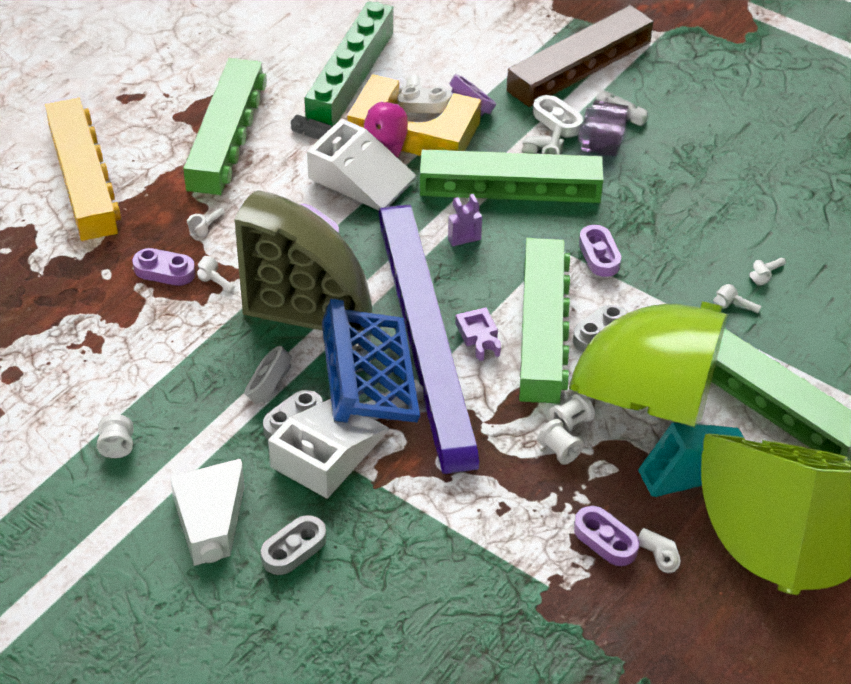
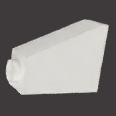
M241 459L171 476L173 500L194 566L202 563L216 562L221 558L230 556L244 491Z

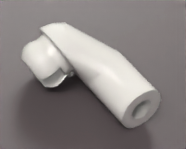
M545 135L528 136L521 143L523 145L521 152L537 154V149L542 150L545 146L549 145L552 137ZM559 139V154L562 153L564 139Z
M643 528L638 537L639 546L653 552L657 566L661 571L666 573L676 571L680 566L681 560L675 542Z

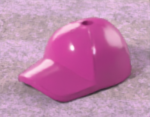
M383 101L375 103L367 112L364 129H367L390 152L399 158L408 129L407 114L398 104Z

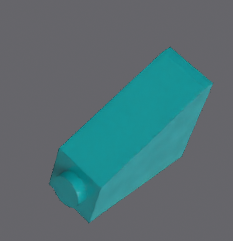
M672 422L638 469L650 495L658 497L702 486L701 460L705 433L744 438L740 429L737 427L697 424L693 427Z

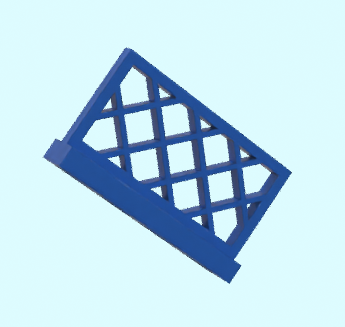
M330 299L322 320V330L334 421L347 423L350 415L418 422L420 411L404 318L345 310L343 300ZM348 322L358 323L365 329L359 333ZM380 327L395 328L396 334L390 337ZM372 334L382 344L377 347L366 337ZM358 344L368 354L362 357L352 347ZM390 348L400 358L394 361L384 351ZM376 358L387 368L380 371L369 361ZM361 368L373 378L366 382L355 371ZM393 372L404 380V383L398 386L387 376ZM379 382L391 393L383 396L373 386ZM365 393L376 404L359 403V396ZM398 397L408 405V409L398 408L391 401Z

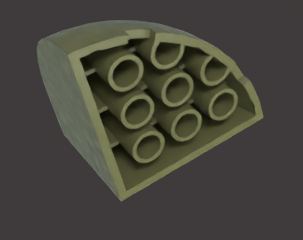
M257 190L247 197L234 218L243 315L322 330V320L330 299L343 300L345 310L373 313L371 294L363 269L350 246L329 223L303 205L274 193ZM348 322L355 330L363 331L365 329L358 323Z

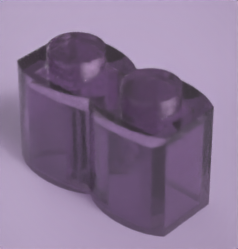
M594 100L592 107L587 106L584 124H581L578 141L583 142L582 150L617 157L627 125L629 106L601 100Z

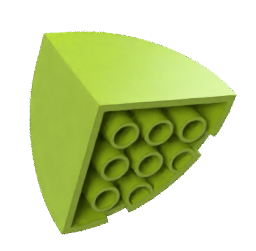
M702 301L701 308L683 304H659L628 312L605 326L587 345L574 368L569 389L578 391L577 393L631 410L640 411V409L643 410V408L648 407L647 413L649 415L695 427L702 421L728 314L721 313V305Z
M705 433L701 460L702 488L707 512L719 539L742 566L752 573L778 584L777 589L784 593L799 595L801 590L825 589L851 578V461L847 460L848 457L795 445L762 440V443L745 440V438L738 436Z

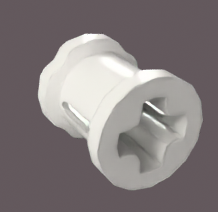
M579 393L574 394L572 399L562 406L555 405L549 410L550 421L559 419L564 424V429L568 433L573 430L575 425L582 421L589 422L593 420L595 414L591 401L585 395Z
M559 419L546 423L537 437V441L542 446H548L557 454V460L562 465L572 462L580 454L584 446V442L579 437H573L564 429V424Z

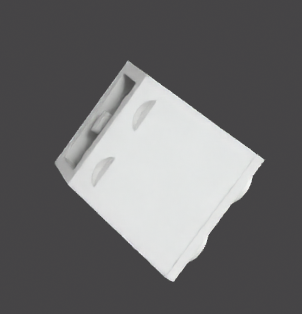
M344 119L338 121L307 150L308 179L378 211L379 208L389 207L416 180V175L367 129Z
M331 399L290 417L268 439L270 467L328 499L385 436L389 428L367 416L350 415L347 423L334 421Z

